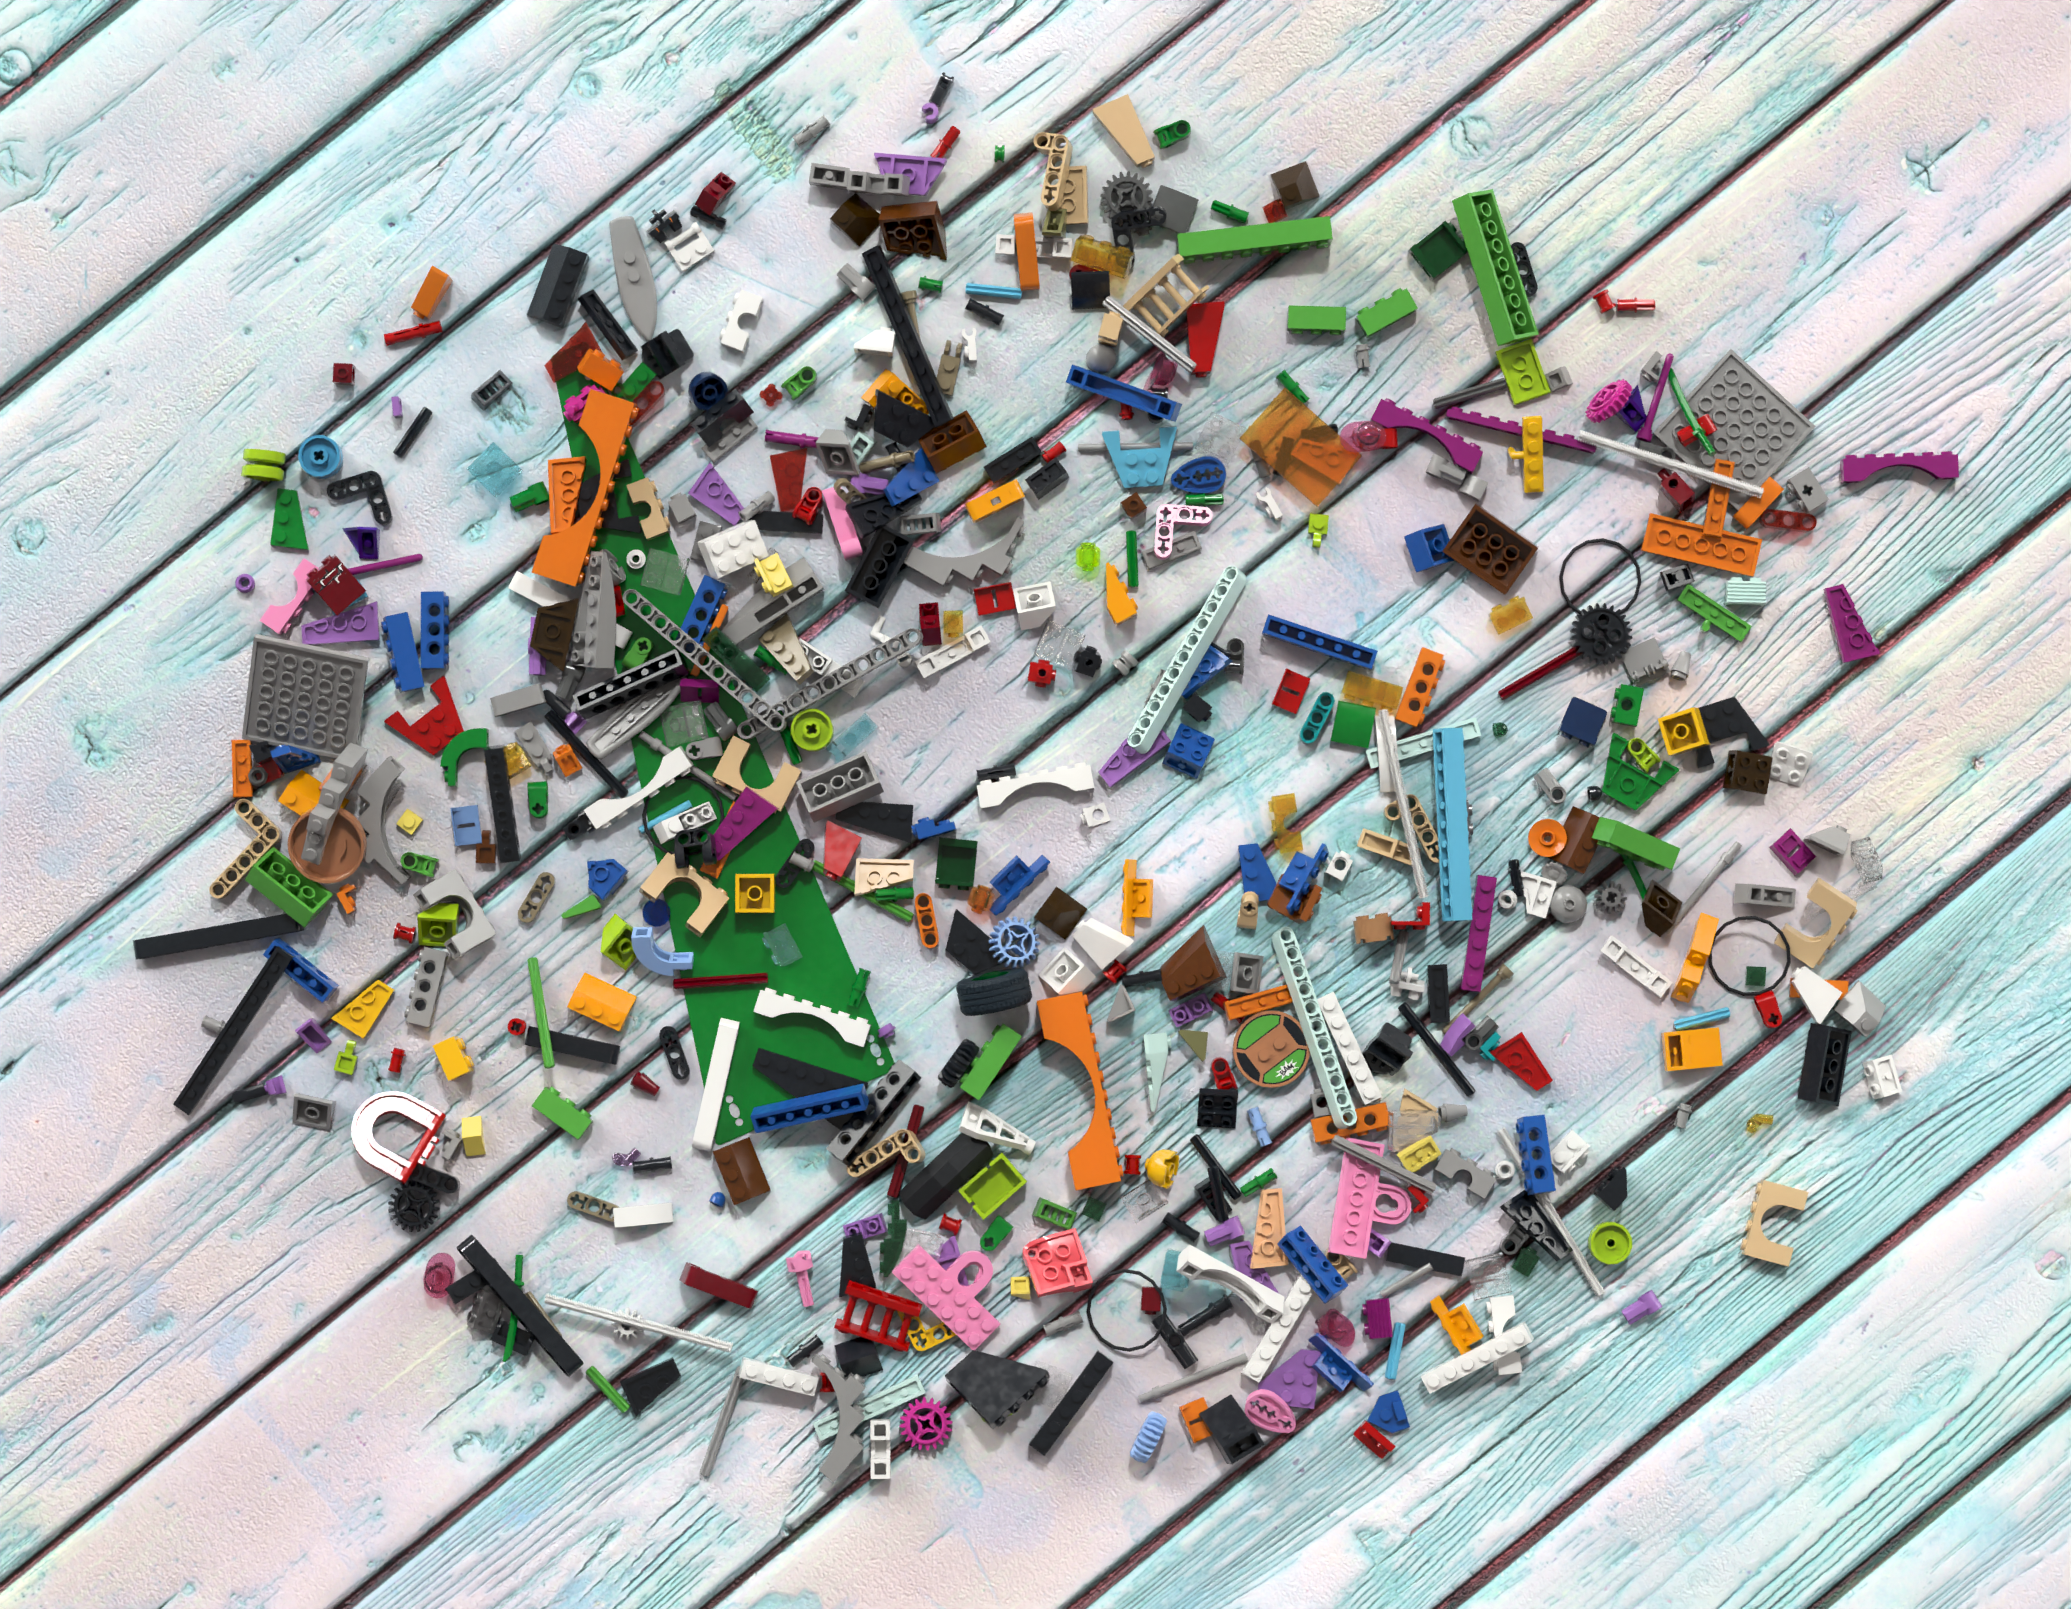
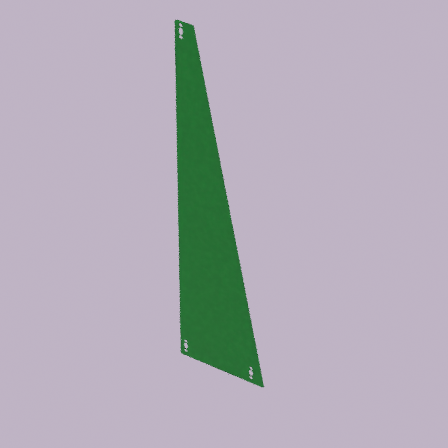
M586 342L551 357L562 413L566 411L563 407L566 405L565 401L572 396L577 397L582 393L581 390L589 384L591 386L595 384L597 388L601 386L604 392L610 395L607 388L592 379L586 380L585 375L578 371L579 359L583 358L590 348ZM577 350L582 351L583 354L581 357L575 356V352ZM563 413L572 458L583 456L587 458L582 482L600 473L599 457L590 437L579 426V421L577 423L573 420L569 422ZM626 437L624 444L627 445L624 456L620 455L618 463L629 459L632 476L613 480L615 482L614 492L619 518L639 515L641 521L650 516L651 506L644 502L634 505L626 485L642 480L645 476L628 437ZM642 526V533L609 528L597 529L595 536L598 537L595 547H591V551L599 552L602 549H607L617 558L618 562L615 563L618 568L622 566L626 574V579L619 584L622 596L629 589L636 590L681 628L695 594L669 533L647 540ZM640 550L645 554L646 562L643 567L634 569L628 565L627 555L630 551ZM634 556L632 560L637 563L640 558L639 556ZM631 594L628 597V602L631 604L637 600L636 594ZM625 603V615L617 617L616 624L628 629L633 634L625 649L615 645L614 661L617 675L629 670L621 665L622 661L636 640L641 637L648 638L653 643L654 648L647 661L676 649L674 645ZM646 606L643 608L642 613L644 616L651 614V607ZM702 611L697 613L699 621L705 620ZM659 619L657 627H665L666 620ZM692 628L689 631V636L691 638L698 637L699 630ZM679 631L672 633L671 639L675 641ZM704 635L703 642H705L708 635ZM713 641L709 653L725 666L717 645ZM647 642L640 643L641 651L648 649ZM679 651L684 657L687 668L690 669L687 679L713 680L703 670H700L696 677L691 675L690 673L695 664ZM708 656L706 657L703 666L709 663ZM718 668L714 673L715 677L721 678L724 670ZM731 681L729 684V689L733 691L735 690V688ZM719 685L718 704L738 727L742 722L748 720L743 706ZM698 688V696H702V688ZM681 691L672 704L656 720L642 730L654 739L658 738L661 740L662 744L672 751L682 746L686 752V747L691 742L719 736L714 729L715 726L703 712L712 703L681 702ZM746 725L744 727V734L749 736L752 729L749 725ZM639 732L631 738L642 790L655 777L662 759L666 755L658 750L655 751L650 747V744L639 738L638 736L641 733ZM738 732L735 733L734 736L751 744L741 765L742 780L747 786L754 789H763L770 786L774 779L756 737L743 739L738 735ZM733 736L725 742L721 738L723 754ZM692 746V750H689V753H693V756H697V752H699L700 749H696V746ZM722 756L690 760L694 766L712 777ZM691 772L686 774V776L698 778ZM687 779L675 780L676 782L667 788L665 785L658 789L660 792L650 799L646 812L648 822L687 800L692 804V807L687 810L709 801L717 819L698 828H705L714 835L719 827L721 819L719 803L712 791L700 782ZM727 784L725 785V787L732 790L733 787ZM715 789L722 801L724 816L726 817L733 801ZM737 794L738 796L736 797V799L734 800V802H736L737 799L739 798V796H740L739 794ZM646 796L645 798H643V800H644V805H645V801H646V799H647L648 796ZM785 806L782 812L778 810L776 813L773 812L731 850L718 879L700 871L704 863L702 852L698 855L689 856V865L696 869L697 874L701 877H707L712 881L714 887L723 889L729 897L727 904L701 937L685 927L688 919L700 905V896L697 889L690 883L678 881L670 884L663 891L675 952H693L694 954L692 969L679 970L681 978L754 973L768 974V983L683 989L704 1089L720 1019L724 1018L740 1022L714 1137L717 1145L754 1131L750 1117L754 1107L796 1098L753 1067L758 1048L865 1082L887 1074L890 1067L894 1064L884 1037L879 1038L878 1036L879 1032L877 1030L880 1028L865 993H863L859 1008L847 1004L853 990L852 984H855L857 974L812 869L810 872H803L804 870L802 869L791 886L787 888L779 887L775 881V913H735V874H775L776 878L777 873L800 841ZM652 828L650 833L655 842L666 850L674 852L675 840L672 839L660 844ZM707 834L702 836L701 842L707 839ZM689 837L684 838L683 845L689 841ZM653 845L658 865L666 853ZM802 849L801 853H799L798 851H796V853H798V854H800V855H802V856H803V854L805 853V852H804V849ZM789 863L792 869L799 868L798 866ZM787 866L784 869L787 871L786 875H780L779 877L782 885L783 883H789L787 878L790 874L792 876L795 875V872L790 871ZM765 988L777 991L776 995L783 997L785 993L794 996V1001L802 1002V999L813 1002L812 1006L819 1009L822 1005L832 1008L831 1012L835 1014L841 1011L850 1014L849 1018L854 1020L857 1017L868 1020L867 1024L871 1025L868 1035H873L874 1041L870 1043L866 1039L864 1047L846 1042L831 1024L812 1014L792 1012L771 1018L753 1012L760 990L765 991ZM872 1043H876L881 1050L879 1057L872 1055L870 1051ZM878 1058H883V1065L877 1064ZM728 1095L733 1097L731 1103L735 1104L739 1109V1117L734 1118L729 1112V1105L731 1103H727L725 1100ZM736 1119H742L743 1124L737 1126L735 1124Z

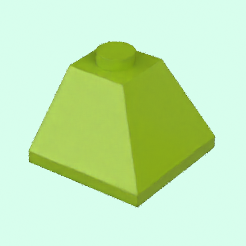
M438 903L418 914L419 945L445 947L444 943L458 934L459 904Z
M614 914L603 928L600 952L626 971L636 958L631 940L633 927L617 914Z

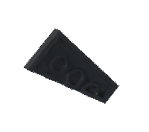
M885 493L847 504L845 510L861 539L920 504L922 498L917 493L891 506Z
M860 802L836 813V820L911 843L913 805Z
M1523 1190L1500 1206L1511 1219L1556 1261H1559L1573 1251L1535 1195H1528V1192Z

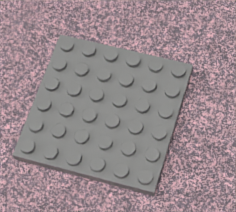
M1730 349L1686 397L1696 419L1708 413L1716 426L1717 431L1707 436L1716 454L1710 457L1700 439L1685 447L1680 443L1676 433L1690 425L1680 404L1654 431L1653 435L1665 446L1672 448L1676 456L1684 463L1690 464V466L1693 465L1697 468L1699 467V469L1702 468L1713 472L1715 459L1735 462L1732 478L1738 480V482L1740 480L1760 487L1816 426ZM1731 487L1728 503L1738 511L1751 497L1750 493L1749 495L1748 492L1747 494L1743 493V491L1741 493L1739 489L1734 491V488L1732 490Z
M255 634L242 739L256 742L267 741L270 745L275 746L290 745L313 754L337 758L350 742L358 745L369 657Z

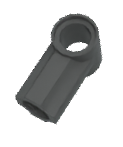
M1640 441L1638 448L1644 450V452L1649 451L1651 454H1658V456L1662 452H1668L1671 459L1675 460L1676 454L1672 448Z
M568 660L555 695L571 701L578 683L581 682L586 667L572 665V661Z
M716 701L703 710L724 742L737 733L738 727L725 714Z
M1487 1015L1464 1037V1047L1471 1051L1479 1049L1499 1026ZM1471 1036L1477 1039L1475 1047H1471L1468 1044V1039Z

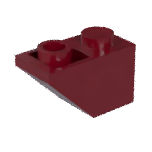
M720 172L702 190L695 205L710 216L721 205L736 182Z
M938 602L919 604L921 632L923 633L922 645H942Z

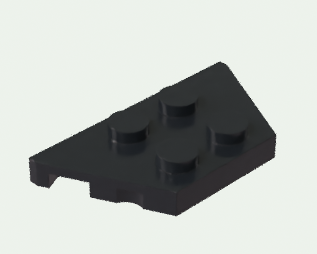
M876 389L875 395L877 400L874 409L876 417L874 431L908 448L935 427L931 416Z
M956 909L945 950L974 975L999 965L998 960L1000 957L993 958L996 952L995 950H989V948L994 946L988 943L991 938Z

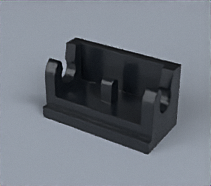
M1055 457L1026 478L1025 481L1039 500L1067 480L1069 475Z
M267 741L256 745H249L256 763L264 764L272 760L270 752L272 750L269 747L273 745H270Z
M500 1320L490 1340L505 1346L509 1323ZM517 1327L513 1351L524 1356L528 1354L534 1341L529 1332Z

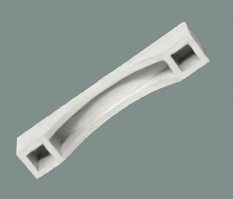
M679 746L663 757L655 777L641 791L621 799H600L584 809V812L596 829L601 827L603 830L612 824L610 820L616 816L620 819L628 814L627 809L631 806L635 809L643 804L642 799L649 795L652 798L660 792L658 788L665 785L667 788L676 782L674 778L679 774L683 777L691 772L690 767L694 764L682 746Z
M1086 762L1074 764L1075 768L1067 769V766L1056 767V771L1049 773L1048 769L1037 771V775L1032 776L1029 773L1018 774L1016 779H1011L1010 776L999 778V782L994 783L991 780L980 781V785L977 786L980 807L985 809L1000 806L1015 791L1038 783L1058 784L1075 792L1094 789L1090 765L1086 766Z
M765 988V991L760 990L753 1012L771 1018L792 1012L812 1014L831 1024L846 1042L862 1047L865 1046L871 1025L867 1024L868 1020L860 1017L854 1020L849 1018L850 1014L841 1011L835 1014L831 1012L832 1008L822 1005L819 1009L812 1006L813 1002L802 999V1002L794 1001V996L784 993L782 997L776 995L777 991Z
M1331 992L1318 998L1317 1001L1323 1018L1342 1055L1363 1105L1381 1098L1382 1095L1335 993Z
M1188 1245L1178 1255L1177 1272L1191 1280H1209L1225 1286L1243 1299L1255 1315L1271 1324L1283 1314L1284 1296L1191 1245Z
M1301 1273L1284 1301L1283 1314L1270 1325L1242 1370V1373L1258 1383L1314 1292Z
M1524 1321L1486 1343L1424 1372L1421 1378L1428 1392L1432 1393L1533 1341L1534 1337Z

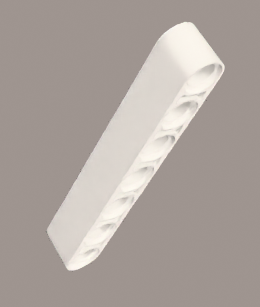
M516 571L508 586L509 589L543 607L571 600ZM616 624L615 645L625 649L633 632Z
M720 1019L692 1148L711 1152L740 1025L738 1021Z

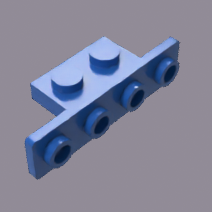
M1324 843L1321 844L1314 859L1296 851L1279 882L1280 887L1294 893L1286 907L1290 915L1299 910L1302 903L1301 899L1304 894H1308L1311 887L1310 883L1313 878L1315 879L1318 876L1321 863L1325 862L1328 858V848Z
M1016 855L990 881L992 886L1001 895L988 909L995 916L1002 913L1012 900L1019 897L1020 892L1025 887L1033 883L1034 878L1039 873L1047 869L1050 861L1044 855H1041L1028 867Z
M1316 1333L1308 1339L1321 1352L1312 1368L1339 1392L1345 1389L1350 1380L1363 1391L1368 1390L1374 1385L1370 1378L1356 1368L1352 1361L1344 1357L1339 1349L1332 1346L1325 1336Z

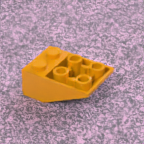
M887 369L880 374L861 397L869 406L875 409L877 400L875 391L878 389L927 415L929 414L925 402L894 373Z
M1108 562L1106 563L1107 611L1117 627L1136 616L1138 606L1133 598L1129 599L1127 596L1129 590L1124 581L1120 583L1118 580L1119 572L1115 565L1111 566Z
M1719 1027L1661 1033L1665 1071L1723 1066Z

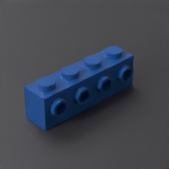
M408 612L385 616L383 622H381V627L388 639L385 641L387 652H391L392 659L389 661L391 670H395L396 678H394L395 688L399 689L400 693L425 687Z
M1301 1225L1287 1233L1277 1243L1324 1304L1339 1296L1349 1286Z

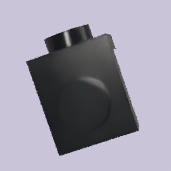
M863 404L856 421L845 417L844 421L848 423L847 427L856 431L858 428L863 430L865 423H869L872 418L871 406Z

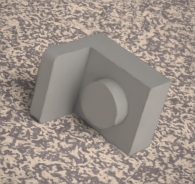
M1657 351L1641 370L1643 378L1655 383L1659 377L1651 370L1655 371L1662 363L1659 360L1662 355Z
M450 1129V1131L444 1130L442 1133L452 1139L451 1142L447 1141L442 1149L444 1151L442 1156L448 1160L452 1159L463 1141L459 1138L460 1134L453 1129Z

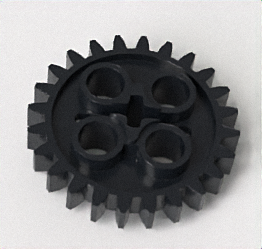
M1596 603L1594 609L1589 605L1587 607L1588 612L1582 609V616L1577 614L1575 618L1578 621L1572 622V625L1576 627L1570 630L1571 633L1575 634L1570 640L1576 641L1572 647L1579 648L1576 654L1582 652V659L1589 657V663L1595 660L1596 665H1599L1602 661L1605 666L1608 664L1609 659L1613 664L1615 657L1618 660L1622 658L1620 653H1627L1624 647L1629 648L1631 646L1627 641L1633 638L1628 635L1632 629L1626 627L1630 621L1624 622L1623 619L1626 615L1620 616V609L1614 612V605L1607 609L1606 603L1601 608ZM1604 617L1607 624L1601 625L1598 618ZM1584 628L1591 630V637L1584 634ZM1603 631L1604 635L1599 637V632ZM1616 632L1619 639L1613 640L1610 633ZM1596 643L1603 645V652H1599L1596 649Z

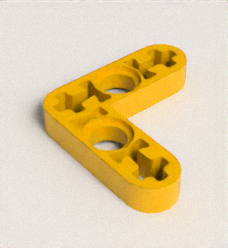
M897 1311L903 1323V1316H905L904 1312ZM916 1316L912 1317V1319L918 1321V1329H908L907 1332L913 1346L918 1351L927 1350L956 1336L952 1330H950L952 1334L948 1336L947 1329L943 1326L944 1322L925 1330L920 1317ZM921 1329L923 1330V1333H920L921 1338H926L927 1340L923 1348L921 1345L917 1346V1336L913 1338L911 1335L919 1332ZM935 1329H943L945 1335L942 1339L934 1337L933 1332Z

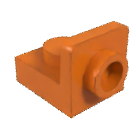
M570 744L560 745L553 752L565 777L582 769Z
M349 883L340 887V892L337 893L347 914L356 911L354 908L356 903L353 897H348L347 894L357 888L355 885L350 886Z

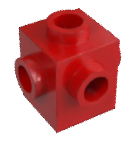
M1039 659L1038 663L1030 662L1028 682L1035 683L1036 687L1046 688V685H1050L1051 681H1055L1056 670H1053V665H1050V661ZM1045 671L1046 675L1041 677L1039 672Z

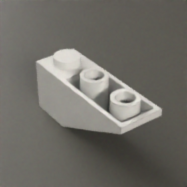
M708 801L661 821L653 826V829L660 844L675 839V835L679 831L701 827L716 820L717 817Z

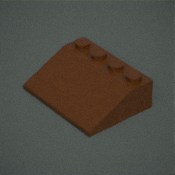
M1475 503L1442 552L1506 595L1539 546Z

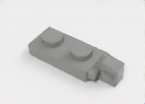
M532 721L517 729L515 732L537 767L542 765L546 773L553 771L554 769L549 762L553 759L551 753Z

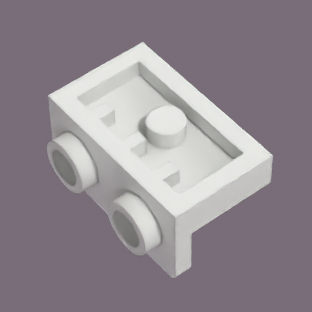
M1892 1055L1863 1062L1864 1073L1867 1077L1869 1091L1873 1099L1902 1092Z
M1571 1130L1550 1151L1552 1164L1561 1173L1565 1171L1569 1173L1576 1166L1574 1162L1578 1158L1583 1159L1589 1153L1588 1148L1590 1145Z

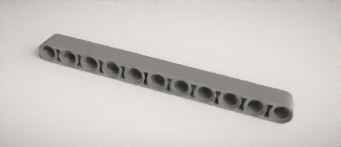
M634 589L625 591L623 601L629 608L765 725L775 732H782L786 728V719L645 597ZM631 594H636V602L629 603L628 597ZM646 606H650L652 609L651 614L648 616H644L642 613L643 608ZM659 619L666 620L665 627H657ZM679 631L680 638L673 641L671 639L672 633ZM690 643L694 644L695 650L692 653H687L685 650L686 646ZM703 656H708L709 663L702 666L700 659ZM718 668L724 670L721 678H716L714 675ZM731 681L738 682L736 690L732 691L729 689ZM747 693L753 695L750 703H745L743 700L744 695ZM763 705L766 706L767 713L759 715L758 708ZM775 718L782 720V724L778 728H774L772 725Z
M907 629L771 707L776 711L778 707H783L785 710L783 717L788 719L922 643L923 633L919 629ZM913 631L918 635V639L915 642L909 640V635ZM895 641H899L901 644V649L897 652L892 648ZM879 650L884 652V659L882 661L876 659V653ZM862 660H866L868 663V667L864 671L859 667V663ZM845 669L851 672V677L848 680L843 678V671ZM830 678L835 683L832 689H828L826 686V682ZM812 688H816L818 691V695L814 699L809 694ZM796 697L801 699V705L798 708L793 705V700ZM767 709L758 714L765 715L767 713ZM753 716L742 722L738 726L737 732L743 739H752L770 728L767 725L762 726L760 719ZM775 718L772 722L773 727L781 723L782 720ZM746 725H749L752 729L749 736L744 734V727Z

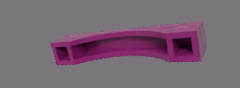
M1388 398L1380 400L1370 422L1382 428H1409L1426 433L1436 439L1446 449L1454 465L1467 470L1466 472L1470 474L1473 473L1483 454L1480 446L1472 442L1470 445L1463 441V437L1457 434L1452 436L1446 433L1447 429L1440 425L1435 427L1429 424L1430 420L1422 416L1418 418L1412 415L1413 412L1405 407L1402 409L1396 407V403Z
M1953 451L1941 452V455H1934L1933 452H1923L1922 456H1914V453H1903V456L1895 457V453L1884 454V457H1876V454H1866L1864 458H1857V455H1845V458L1840 460L1841 483H1861L1874 472L1894 466L1916 468L1928 473L1936 480L1959 478L1958 454H1953Z
M1476 875L1472 905L1473 913L1462 970L1461 990L1481 992L1497 882L1496 877Z

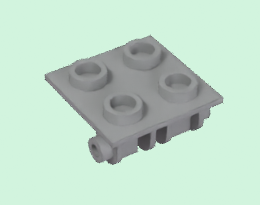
M1655 637L1627 649L1626 654L1620 653L1635 687L1670 672L1669 664L1664 659Z

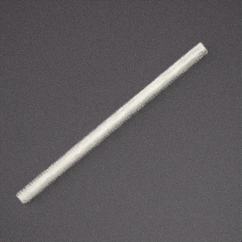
M1583 430L1580 431L1578 441L1580 440V442L1583 440V443L1584 441L1589 445L1592 443V446L1594 444L1596 447L1599 445V448L1600 446L1605 450L1608 448V451L1609 449L1612 452L1615 450V453L1617 451L1619 454L1622 452V455L1623 453L1624 456L1625 454L1628 457L1631 455L1633 459L1638 457V460L1639 458L1640 461L1646 462L1647 460L1649 464L1654 462V465L1655 463L1656 466L1661 465L1662 467L1663 465L1665 469L1670 467V470L1672 469L1674 472L1677 470V472L1679 471V473L1681 472L1684 475L1686 473L1690 477L1693 475V478L1694 476L1697 479L1700 477V480L1702 478L1706 482L1709 480V483L1710 481L1713 484L1716 482V485L1717 483L1722 487L1725 485V488L1726 486L1729 489L1732 487L1734 491L1739 489V492L1740 490L1741 493L1742 491L1745 494L1748 492L1750 496L1755 494L1757 498H1761L1764 488L1761 489L1759 486L1740 480L1738 482L1734 478L1722 476L1718 473L1715 474V472L1706 471V469H1699V467L1690 466V464H1683V462L1674 461V459H1667L1665 456L1651 454L1649 451L1644 452V450L1635 449V447L1630 445L1628 447L1624 443L1621 445V443L1608 438L1605 440V437L1596 436L1592 433L1589 434V432L1587 433Z
M1388 709L1378 711L1382 726L1383 738H1385L1384 743L1386 745V752H1388L1387 757L1390 759L1389 766H1391V773H1393L1392 778L1394 780L1395 792H1397L1398 806H1400L1399 811L1402 813L1401 820H1403L1402 825L1405 827L1404 832L1406 834L1407 846H1409L1410 860H1412L1411 865L1414 867L1412 869L1413 874H1415L1414 879L1417 881V891L1421 899L1429 896V892L1426 890L1427 885L1425 884L1427 883H1425V878H1423L1425 876L1424 871H1422L1423 866L1420 864L1422 863L1421 857H1419L1420 852L1417 850L1419 849L1418 845H1416L1418 844L1416 843L1417 838L1414 836L1415 831L1413 830L1415 829L1412 826L1414 824H1411L1413 822L1412 817H1410L1411 812L1408 810L1410 809L1409 805H1407L1409 804L1407 803L1408 798L1405 796V784H1402L1404 779L1401 777L1403 776L1401 775L1402 772H1400L1402 770H1399L1401 768L1400 763H1398L1399 758L1396 756L1398 755L1397 751H1395L1397 750L1395 749L1396 744L1393 742V730L1390 728L1392 726L1389 723L1391 722L1389 721L1390 718H1388L1390 716H1387L1389 711H1387Z
M1504 1127L1497 1131V1134L1502 1138L1503 1145L1506 1144L1505 1147L1509 1151V1155L1513 1157L1514 1163H1517L1518 1169L1522 1171V1155ZM1546 1194L1535 1195L1573 1249L1570 1254L1572 1253L1571 1256L1576 1260L1577 1266H1580L1581 1272L1589 1280L1590 1287L1592 1286L1591 1289L1596 1293V1297L1604 1294L1605 1291L1602 1285H1600L1601 1283L1583 1254H1581L1582 1252H1580L1576 1242L1573 1240L1568 1229H1566L1563 1221H1561L1562 1219L1557 1215V1211Z
M546 1293L545 1304L559 1306L601 1319H608V1321H615L638 1329L657 1332V1334H664V1336H671L694 1344L706 1345V1347H713V1349H720V1351L731 1353L733 1343L731 1344L728 1341L726 1343L724 1340L719 1341V1339H712L710 1336L705 1337V1335H698V1333L693 1332L691 1334V1331L690 1333L686 1330L684 1332V1329L683 1331L679 1328L677 1330L675 1327L670 1328L668 1325L663 1326V1324H656L654 1321L649 1322V1320H642V1318L640 1320L637 1317L635 1319V1316L634 1318L630 1315L628 1317V1314L627 1316L626 1314L621 1315L619 1312L614 1313L612 1310L607 1311V1309H600V1307L598 1309V1306L593 1307L592 1305L591 1307V1305H586V1303L585 1305L581 1302L579 1304V1301L578 1303L575 1300L572 1302V1299L571 1301L568 1298L565 1300L563 1297L558 1298V1296H551V1294L549 1296V1293Z

